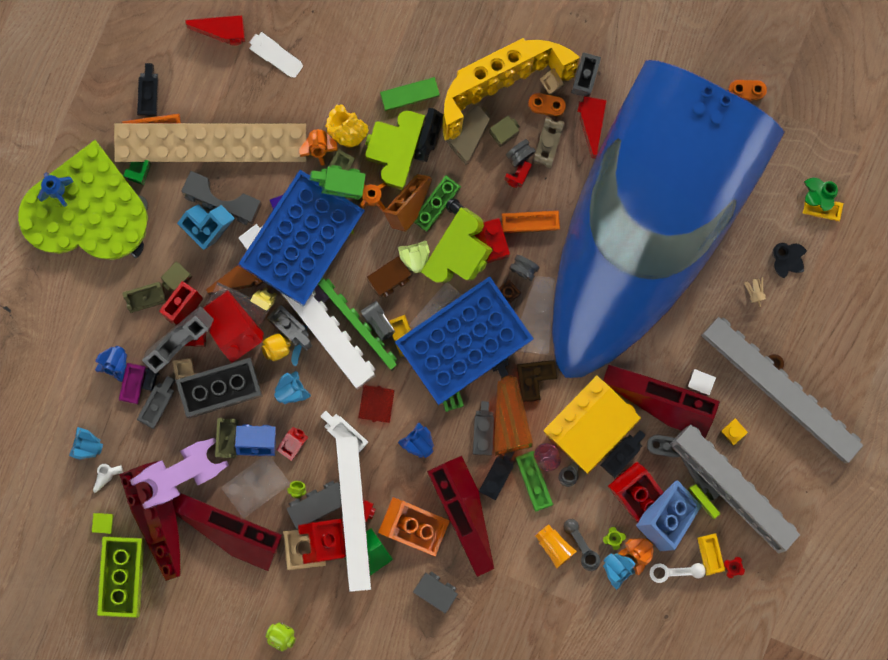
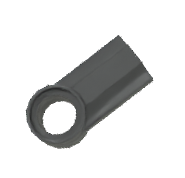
M377 301L360 311L381 341L387 340L395 333L394 328L385 317V313Z

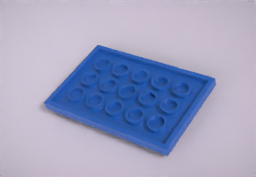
M299 170L238 263V266L304 307L365 210L345 197L321 193L322 187L319 186V182L310 181V175Z
M489 276L399 338L395 343L437 404L440 405L533 341L534 338Z

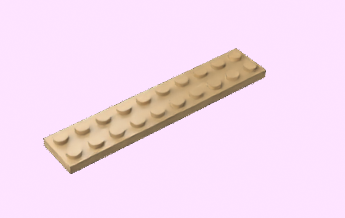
M114 123L115 162H145V160L150 162H306V156L300 157L299 152L300 147L306 141V124Z

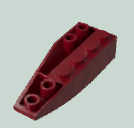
M608 365L603 381L612 390L667 426L682 431L684 428L692 425L701 432V436L704 439L714 421L720 401L612 365Z
M461 455L427 471L469 562L476 576L479 577L493 570L494 564L479 491Z
M155 461L138 466L119 475L131 513L165 581L180 576L179 533L173 501L171 499L163 504L144 509L142 504L153 495L152 486L146 482L134 485L130 482L131 479L135 478L144 469L159 462Z
M180 492L179 496L172 499L175 514L232 557L269 571L282 540V534Z

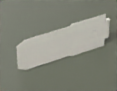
M262 32L259 35L255 34L249 42L252 44L249 49L290 77L295 78L303 68L301 61L281 48L278 43Z

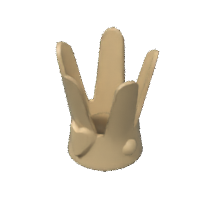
M763 277L761 278V283L759 279H753L754 291L749 282H744L750 294L751 303L758 302L759 307H761L760 301L766 299V295L763 292Z

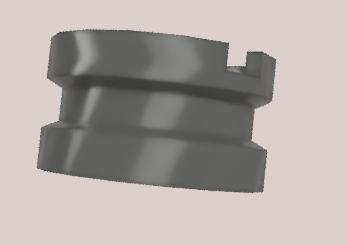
M527 139L518 143L506 154L507 158L513 161L514 167L521 165L536 152L533 147L529 146L530 142Z
M516 255L515 263L511 264L509 269L514 273L516 272L520 277L526 280L530 278L529 281H533L534 273L538 272L540 267L531 260L521 255Z

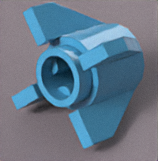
M295 371L292 374L287 372L281 376L275 388L274 396L279 403L287 404L306 400L311 397V394L304 389L299 380V374Z
M77 427L75 440L69 456L76 459L95 458L97 454H101L103 444L89 430Z
M611 553L604 559L603 567L606 570L611 585L616 590L620 588L623 581L630 575L635 574L633 568L635 563L631 558L619 555L618 553L614 555Z

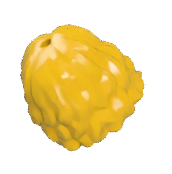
M342 104L336 105L329 112L325 125L327 133L332 136V139L346 147L358 146L366 138L369 131L368 125L361 119H357L355 112L348 113Z

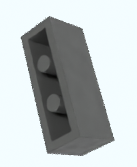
M334 481L323 485V490L317 492L315 489L306 494V499L300 501L298 498L289 503L290 507L287 508V511L297 530L298 525L312 523L342 507L339 482L334 483Z

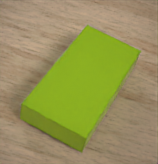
M697 484L688 488L689 492L712 519L720 515V512Z

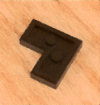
M555 360L517 364L521 403L541 400L538 381L557 379Z

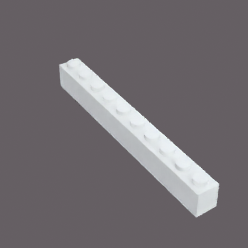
M255 224L239 237V240L247 250L263 226L259 228ZM314 291L304 307L281 293L356 389H359L375 376L373 371L376 369L369 360L367 362L361 357L364 355L357 345L355 347L352 346L349 342L352 340L346 331H340L337 327L340 323L334 316L329 317L326 313L328 308L322 301L318 302L315 299L316 293Z

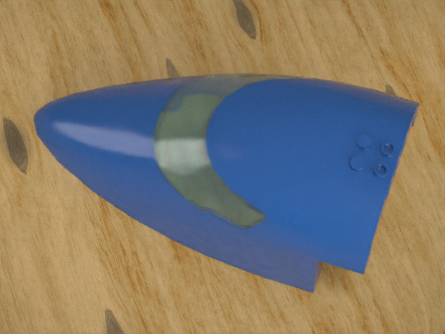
M645 61L591 167L575 207L561 254L554 293L552 338L555 361L565 378L584 377L611 363L640 340L672 308L695 280L743 208L785 133L781 126L768 114L739 96L692 72L665 62Z

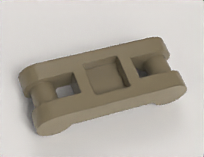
M546 117L533 164L538 165L540 163L551 169L564 122H555L551 120L552 118ZM548 129H556L555 134L548 133ZM541 153H548V158L542 157Z

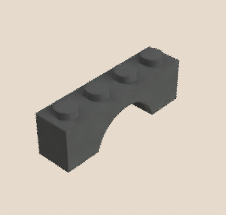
M190 171L181 190L183 195H185V199L194 203L196 200L202 202V206L209 210L222 205L232 216L237 218L236 221L244 225L248 223L253 225L262 205L260 200L244 193L232 201L219 200L210 191L209 179L193 171Z
M199 306L146 351L142 361L156 374L170 362L183 346L193 339L197 340L208 331L214 319Z

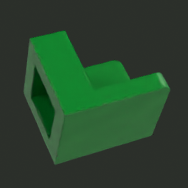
M150 161L131 162L129 170L126 169L124 172V178L144 185L151 166Z

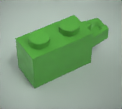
M331 165L327 169H321V172L311 171L309 180L319 182V186L322 187L321 193L359 200L363 195L365 174L360 173L361 171L358 169H349L348 171L343 170L340 166Z

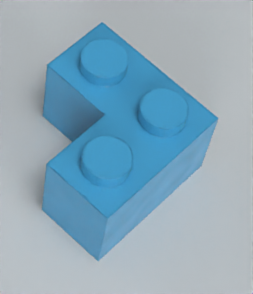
M197 204L187 210L177 224L205 250L218 241L235 218L222 205L207 213Z

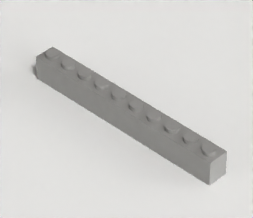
M720 317L716 318L701 336L843 463H849L864 446L860 443L861 439L854 433L850 434L846 430V425L840 420H834L831 417L832 413L825 407L821 408L816 404L818 401L809 394L807 396L802 391L803 387L800 384L790 381L788 379L789 375L784 370H778L773 365V360L768 356L763 357L756 345L745 341L746 337L738 330L735 332L730 327L731 324L725 318L721 319Z

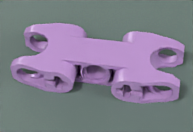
M215 437L196 442L181 450L180 453L184 459L183 461L166 469L161 460L147 467L130 480L132 485L146 482L152 486L153 495L142 504L144 509L163 504L179 496L180 494L176 486L193 477L198 486L215 477L224 468L229 466L227 461L214 464L207 459V449L216 443Z

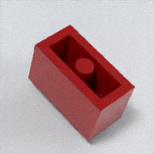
M182 281L159 312L166 320L176 326L190 315L204 298L197 290Z

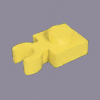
M263 288L262 291L258 290L250 301L267 311L273 305L277 294H271L267 292V288Z

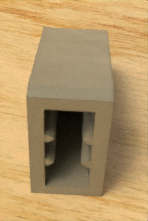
M479 105L464 115L462 133L455 139L450 138L446 140L465 165L470 162L490 121L488 111L484 107L480 108Z

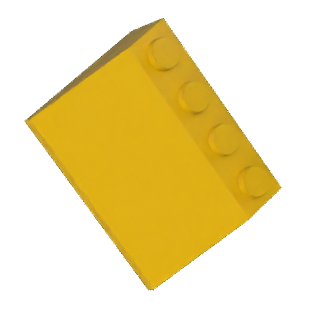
M596 375L543 431L557 447L589 474L641 420V417Z

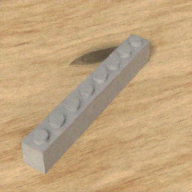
M689 425L684 428L670 443L675 451L778 554L787 551L800 536L796 531V527L783 518V514L779 510L774 509L769 504V500L765 496L760 495L755 490V486L751 482L746 481L742 477V473L738 469L733 468L728 463V459L724 455L719 454L714 449V445L710 441L705 440L696 427Z

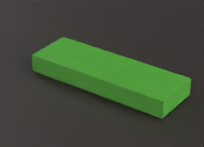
M435 77L380 92L385 111L440 96Z
M534 451L515 457L535 512L553 506Z

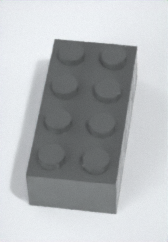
M251 358L176 380L188 419L263 397Z

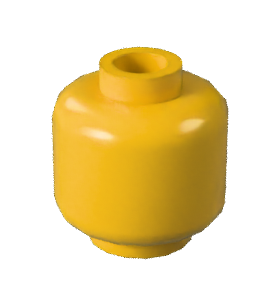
M276 333L263 340L261 350L267 360L277 361L289 354L291 343L285 336L283 337L280 333Z

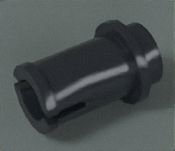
M450 199L446 204L448 212L455 215L461 207L465 208L458 199Z
M148 367L145 370L146 376L142 389L153 391L157 376L160 373L157 372L155 374Z

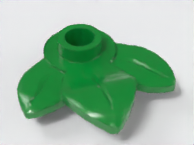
M819 178L805 180L804 184L810 190L805 196V202L811 206L820 205L824 212L832 209L834 198L838 194L837 185L832 181L823 182Z

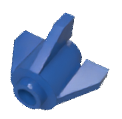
M48 172L44 173V179L41 183L42 189L38 199L42 202L48 197L58 198L64 207L68 204L62 195L64 194L65 186L74 182L71 177L57 178L56 176L49 175Z
M115 346L100 353L95 360L98 363L95 371L105 372L114 376L119 382H123L128 356L125 353V349Z
M420 422L416 424L414 430L407 437L398 442L408 453L419 458H427L433 452L434 444L431 433Z

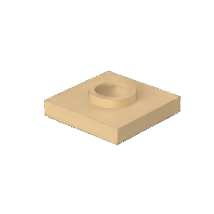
M299 530L283 531L287 570L326 566V561L303 564V557L298 551V546L304 541L310 543L309 533L300 535Z

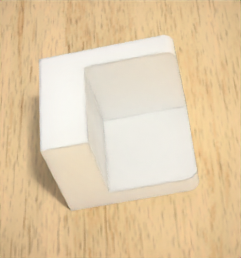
M696 369L692 370L688 388L700 392L701 395L709 396L716 377Z

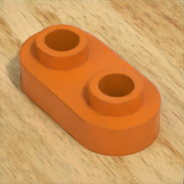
M735 80L730 84L728 91L744 100L757 101L766 95L767 87L759 80ZM737 86L742 88L741 92L736 91ZM759 87L761 92H756L754 88Z
M535 93L529 98L528 107L534 113L558 117L565 112L566 103L561 97ZM538 99L541 101V104L536 105L534 101ZM558 103L560 108L555 109L553 104Z

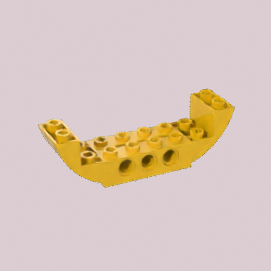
M522 38L458 70L457 77L447 91L444 103L442 128L444 140L455 139L462 133L464 116L461 111L471 103L476 104L487 95L492 96L499 89L510 87L515 81L526 79L531 73L537 70L541 71L547 65L551 70L555 68L562 81H569L576 75L580 57L570 49L554 42L525 40Z

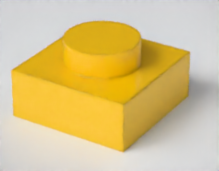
M736 418L720 431L732 445H735L748 433Z

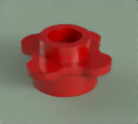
M740 557L724 561L728 578L745 573Z

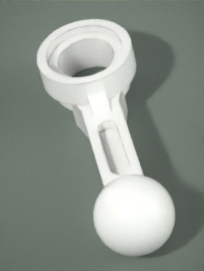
M657 563L650 569V577L657 583L665 582L670 576L692 575L694 578L700 579L706 574V569L701 563H695L692 567L667 568L664 564ZM658 567L665 570V576L661 579H657L654 576V570Z

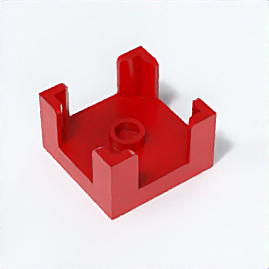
M343 518L298 525L300 535L309 533L311 553L302 555L303 564L346 558Z

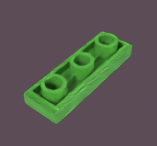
M446 175L423 204L414 223L427 232L446 208L447 202L453 199L461 186ZM439 201L440 205L434 206L433 202Z

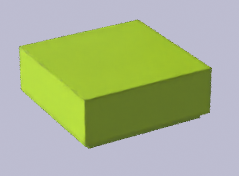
M93 513L92 532L112 534L114 514Z

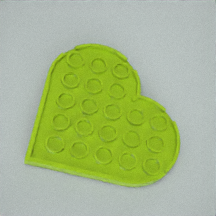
M96 140L49 174L57 178L71 177L74 182L65 186V191L62 195L68 204L64 207L58 198L48 197L41 202L38 199L42 189L41 180L25 194L19 207L18 221L22 234L30 244L43 252L61 254L72 251L80 246L86 253L95 258L115 260L123 258L137 249L146 235L148 215L144 203Z

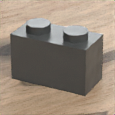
M582 53L571 91L572 94L590 97L601 57Z
M425 572L413 593L446 614L458 595L455 592L457 588L448 582L444 585L439 581L441 577L433 572L429 574Z

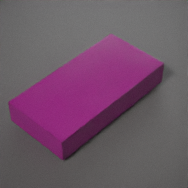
M127 363L119 401L138 405L147 367Z

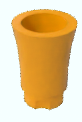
M547 525L535 535L538 541H540L539 544L551 558L556 569L577 552L550 525Z

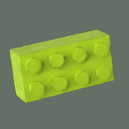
M102 537L97 616L140 617L145 539Z

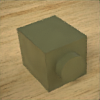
M507 116L492 126L489 133L499 147H501L519 134L518 128L520 126L514 118L511 119Z
M176 261L160 278L164 281L162 285L170 292L172 289L175 291L182 281L187 283L192 276Z

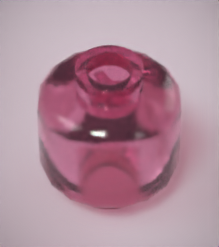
M543 443L535 449L534 459L540 470L549 472L559 467L561 456L555 445Z

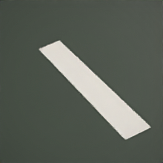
M357 436L336 438L349 592L371 590Z

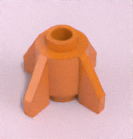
M320 129L313 130L299 149L300 157L309 156L311 153L312 156L319 158L320 164L323 166L325 165L324 156L327 151H337L338 145L325 131Z
M382 183L378 186L373 184L366 186L364 184L363 200L359 207L363 209L367 205H377L384 211L386 208L381 202V192L387 187V184ZM369 193H372V194L375 193V196H374V197H370L368 194H369Z
M644 538L629 539L625 543L626 548L622 549L618 554L631 558L635 563L633 567L635 574L640 575L644 571L645 566L652 560L654 553L653 544L650 540Z

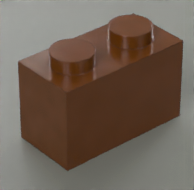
M397 256L367 276V280L379 298L382 296L387 298L394 293V288L399 285L403 287L410 282L411 273L400 257Z

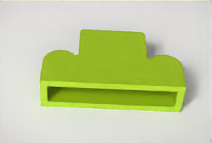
M402 111L398 116V127L376 121L372 135L368 134L365 145H368L366 160L385 166L381 171V179L387 186L399 190L404 189L425 121V115L412 111Z
M461 207L421 273L431 280L440 283L449 282L453 277V272L465 280H474L477 274L486 267V260L492 252L491 247L474 236L482 231L484 227L483 220L469 209Z

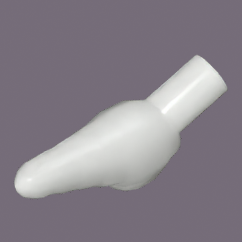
M101 464L97 468L98 475L93 492H98L112 479L113 475L123 473L122 465L111 468L108 464Z

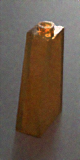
M506 376L501 378V381H498L494 443L495 456L533 447L517 377Z

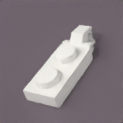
M324 411L320 416L327 422L324 427L335 438L357 436L358 452L369 443L341 416L339 417L335 414L332 417L327 411Z

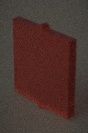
M363 385L358 418L372 420L373 423L376 421L390 423L395 390L381 388V386Z

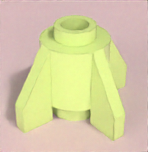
M427 241L398 247L400 259L408 267V270L413 271V273L421 272L428 261L430 253Z

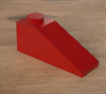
M242 15L185 20L188 29L226 44L230 43L232 46L241 45V42H246Z
M584 96L583 101H579L577 112L580 113L579 119L591 158L596 159L607 100Z

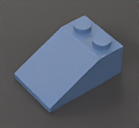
M677 480L644 512L636 527L659 551L675 550L702 505Z

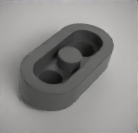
M654 435L648 439L647 449L650 453L673 458L680 457L677 452L672 450L670 445L675 438ZM655 441L660 444L658 449L653 447Z

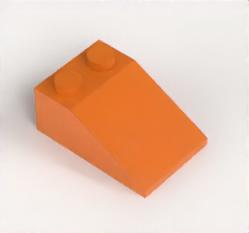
M393 497L378 533L436 556L450 521Z

